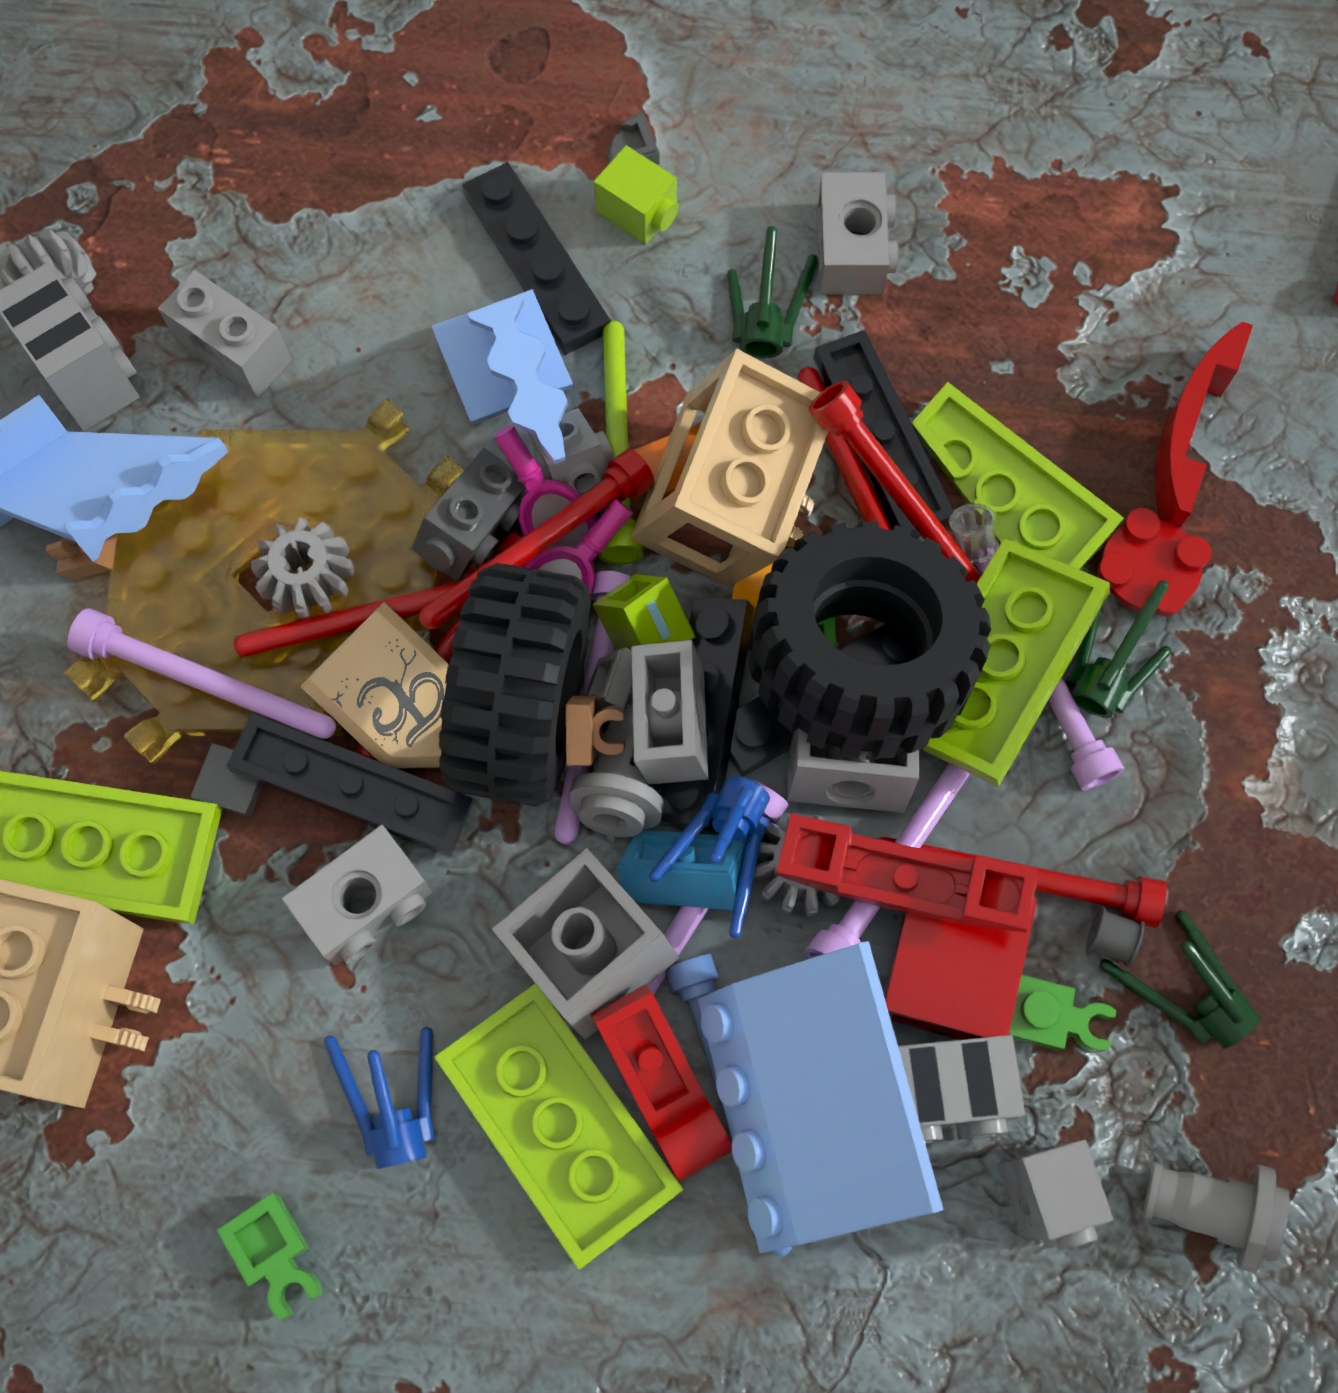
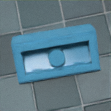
M642 830L641 834L631 838L616 870L621 887L635 902L733 910L748 837L741 841L731 840L721 861L714 864L710 862L709 854L718 835L698 834L673 866L655 883L649 880V873L681 833Z

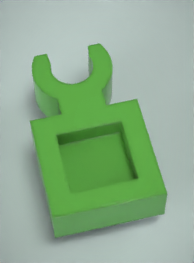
M1022 975L1009 1035H1013V1040L1055 1051L1065 1049L1068 1035L1072 1036L1077 1045L1088 1052H1104L1110 1049L1111 1042L1094 1037L1089 1031L1088 1024L1092 1017L1109 1021L1115 1018L1116 1010L1104 1003H1092L1084 1008L1075 1007L1073 1002L1076 988Z
M272 1192L216 1230L248 1287L255 1286L264 1279H267L270 1284L268 1305L278 1319L285 1320L293 1315L292 1309L286 1302L285 1297L286 1291L291 1284L299 1283L302 1285L310 1300L317 1299L323 1295L321 1283L316 1275L306 1269H299L294 1260L310 1249L278 1193Z

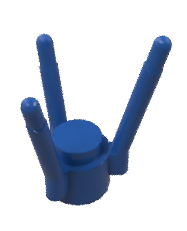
M740 776L728 777L719 794H708L700 812L649 873V880L654 883L658 882L711 818L713 819L712 827L719 833L709 854L711 863L717 864L721 861L731 840L741 841L747 835L748 840L729 928L730 937L735 939L740 936L761 840L770 823L763 816L770 800L768 792L750 779Z
M424 1027L420 1033L416 1120L412 1118L411 1108L394 1111L380 1054L376 1050H371L367 1055L380 1113V1115L373 1117V1124L336 1038L329 1035L324 1040L332 1065L361 1130L366 1156L374 1154L377 1169L427 1157L424 1141L435 1139L431 1121L433 1031L430 1027Z

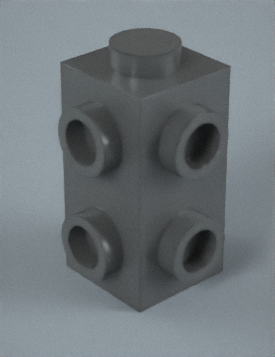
M483 447L426 514L411 550L421 556L429 566L443 571L456 581L462 578L472 564L480 568V564L489 560L499 544V540L494 537L502 528L507 533H510L519 521V507L526 489L522 482H518V476L512 466Z

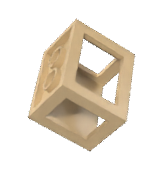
M736 348L687 393L655 473V484L647 493L630 540L727 587L772 564L786 546L794 548L795 541L803 536L802 531L794 526L796 517L809 516L815 504L813 503L814 500L805 493L828 431H824L808 411L810 404L820 392ZM699 409L705 412L676 489L662 500L696 412ZM686 523H689L733 546L728 559L719 563L667 536Z
M0 879V1090L85 1108L106 1042L145 1051L149 1037L143 1036L139 1031L128 1028H112L119 1005L127 1006L132 1011L147 1014L149 1012L157 1013L161 999L124 989L144 930L142 927L98 902Z

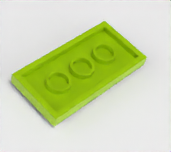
M1006 538L1002 540L977 582L985 599L981 608H986L991 622V632L987 638L990 643V649L986 663L961 715L956 716L952 727L940 738H930L927 746L921 749L997 787L1001 784L1110 593L1109 582Z
M0 771V879L95 901L119 914L194 925L222 809L214 803Z
M536 983L434 1056L579 1270L683 1191V1188Z

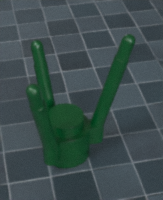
M769 226L766 230L759 302L751 304L749 311L745 314L738 274L735 269H730L727 272L728 290L734 321L732 341L740 343V350L756 358L776 357L782 353L783 347H790L792 345L793 328L818 262L817 255H809L784 318L781 314V308L771 303L777 229L774 226Z
M1160 580L1156 584L1112 660L1098 657L1094 664H1089L1101 618V607L1080 644L1075 666L1066 680V683L1073 687L1070 694L1077 706L1101 718H1111L1115 711L1123 713L1132 696L1169 657L1171 648L1169 646L1161 647L1126 682L1128 671L1123 666L1168 590L1169 584L1167 581Z
M1179 910L1176 913L1178 922L1190 940L1182 942L1181 950L1209 988L1193 1004V1007L1199 1013L1196 1018L1110 960L1103 959L1100 961V968L1187 1028L1200 1044L1213 1037L1223 1049L1229 1048L1248 1035L1261 1020V1017L1247 1003L1249 999L1233 983L1206 939L1185 910Z

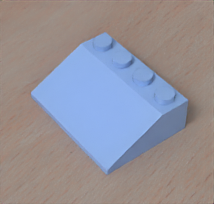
M869 942L857 943L730 984L697 999L701 1012V1028L705 1038L708 1040L717 1077L716 1089L724 1106L732 1138V1155L740 1171L748 1204V1220L755 1234L759 1253L806 1244L943 1210Z

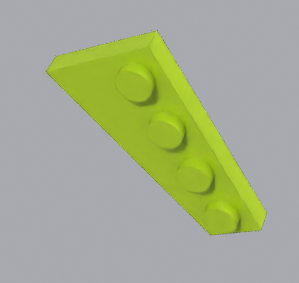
M949 382L944 385L912 422V426L921 444L999 545L1006 538L1081 570L1124 519Z

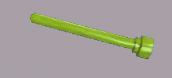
M613 320L603 328L606 437L615 458L628 449L624 327L620 322ZM627 498L624 501H621L630 509L629 498ZM631 517L604 547L603 554L598 555L601 561L615 565L631 564L643 557V546L630 540L636 523Z

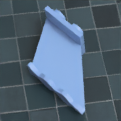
M531 289L431 326L471 426L508 412L514 427L536 435L541 448L554 465L566 461L563 437L559 424L568 406L563 391L573 388V383L533 290Z
M38 395L0 420V527L14 518L77 542L94 562L98 559L105 540L115 533L138 532L147 525L154 506L163 500H181L192 495L195 492L201 475L213 467L228 452V449L220 438L66 431L41 396Z

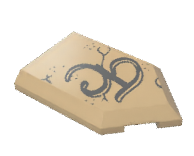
M384 602L300 687L379 762L394 768H440L441 749L439 748V733L442 727V718L440 717L449 664Z

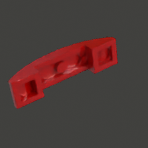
M1243 321L1229 330L1204 355L1174 403L1162 431L1155 465V496L1160 520L1174 524L1179 528L1191 514L1207 466L1185 456L1206 393L1221 397L1238 372L1253 325Z
M791 813L776 873L778 876L821 891L899 912L964 925L1027 932L1039 868L977 854L975 860L965 859L853 834L851 826Z

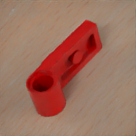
M647 984L591 1014L596 1027L678 1182L683 1181L732 1152V1143L706 1099Z

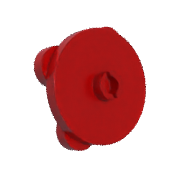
M1137 508L1130 512L1124 525L1117 529L1106 543L1097 572L1100 579L1110 583V593L1124 606L1140 612L1156 584L1160 580L1167 581L1169 584L1168 590L1154 614L1172 616L1180 611L1197 590L1202 578L1203 567L1210 560L1212 552L1210 545L1205 539L1199 536H1189L1176 525L1160 520L1157 514L1150 509Z

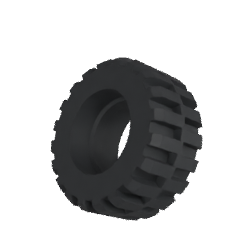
M861 521L858 522L857 528H847L846 522L825 527L822 536H819L816 531L806 534L795 541L794 548L783 550L773 561L771 572L765 575L749 635L748 649L751 653L748 664L751 678L760 683L758 694L766 707L770 710L778 707L780 710L778 721L793 733L798 728L807 733L806 742L821 749H824L825 744L841 748L840 755L859 758L861 751L872 752L873 759L893 758L899 747H902L905 753H913L926 747L930 738L934 739L943 736L952 727L956 716L961 715L988 657L990 643L987 638L991 632L990 615L986 608H981L985 599L974 580L969 582L965 580L968 572L966 568L954 556L947 559L942 555L941 545L928 537L924 541H920L909 536L910 529L894 525L893 530L878 528V522ZM842 615H859L876 619L896 630L908 642L916 659L896 665H875L859 661L844 654L832 645L821 632L818 623Z
M496 563L481 569L477 573V579L472 581L468 599L464 601L460 613V623L458 630L455 631L452 643L453 650L450 665L447 667L446 689L440 717L442 718V727L439 733V748L441 749L439 759L440 770L443 771V780L457 793L535 807L553 799L566 764V704L573 695H580L588 650L591 597L589 596V587L578 577Z

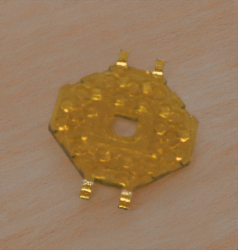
M388 398L373 410L366 426L362 430H204L197 437L220 438L228 452L213 467L201 475L195 492L192 495L181 500H163L154 506L147 525L138 532L117 533L114 565L110 573L106 615L113 617L115 625L121 627L122 634L330 716L336 725L332 736H346L349 733L300 686L354 631L249 657L239 656L233 647L234 640L239 635L303 619L299 618L295 608H292L285 615L278 613L274 608L267 612L238 583L239 575L252 564L251 561L258 559L262 555L258 549V539L275 541L278 538L275 534L276 523L286 527L288 532L293 531L300 516L308 521L311 530L322 521L329 525L334 533L333 538L339 536L343 538L350 550L346 558L350 559L354 566V576L343 580L349 589L347 597L331 595L328 598L332 606L331 612L435 587L436 569L429 566L421 556L411 550V547L424 517L460 476L463 469L447 455L431 470L426 483L422 487L407 475L384 452L387 447L395 444L409 433L407 426L400 421L404 417L403 412ZM314 605L308 618L326 614V612H323L318 605ZM419 615L403 618L402 620L432 648L431 629L425 628L421 624ZM114 655L108 659L100 657L97 660L84 657L64 671L81 691H84L93 702L102 696L122 674L150 701L160 714L156 718H148L138 723L124 737L152 765L181 736H206V732L238 733L241 736L253 712Z

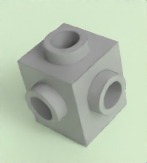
M579 408L564 413L559 424L563 437L566 461L554 465L541 448L536 435L529 432L528 434L536 456L534 460L537 465L542 467L541 472L546 480L563 482L575 489L580 495H583L603 480V473L608 470V462L614 458V455L604 432L594 433Z

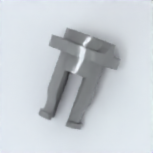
M626 703L624 707V720H608V730L604 734L610 740H626L624 751L617 755H605L597 751L592 773L575 777L569 792L570 808L578 814L580 821L586 827L607 835V842L615 843L616 837H634L641 834L642 830H648L657 826L661 821L664 808L662 797L650 787V784H648L634 762L633 704Z
M1153 1162L1148 1179L1142 1216L1151 1220L1153 1216L1165 1219L1183 1229L1216 1237V1242L1237 1247V1268L1256 1274L1262 1260L1267 1262L1276 1261L1279 1257L1287 1226L1289 1190L1276 1186V1171L1274 1168L1259 1164L1255 1165L1250 1181L1246 1182L1231 1177L1224 1181L1194 1172L1173 1171L1163 1168V1165Z

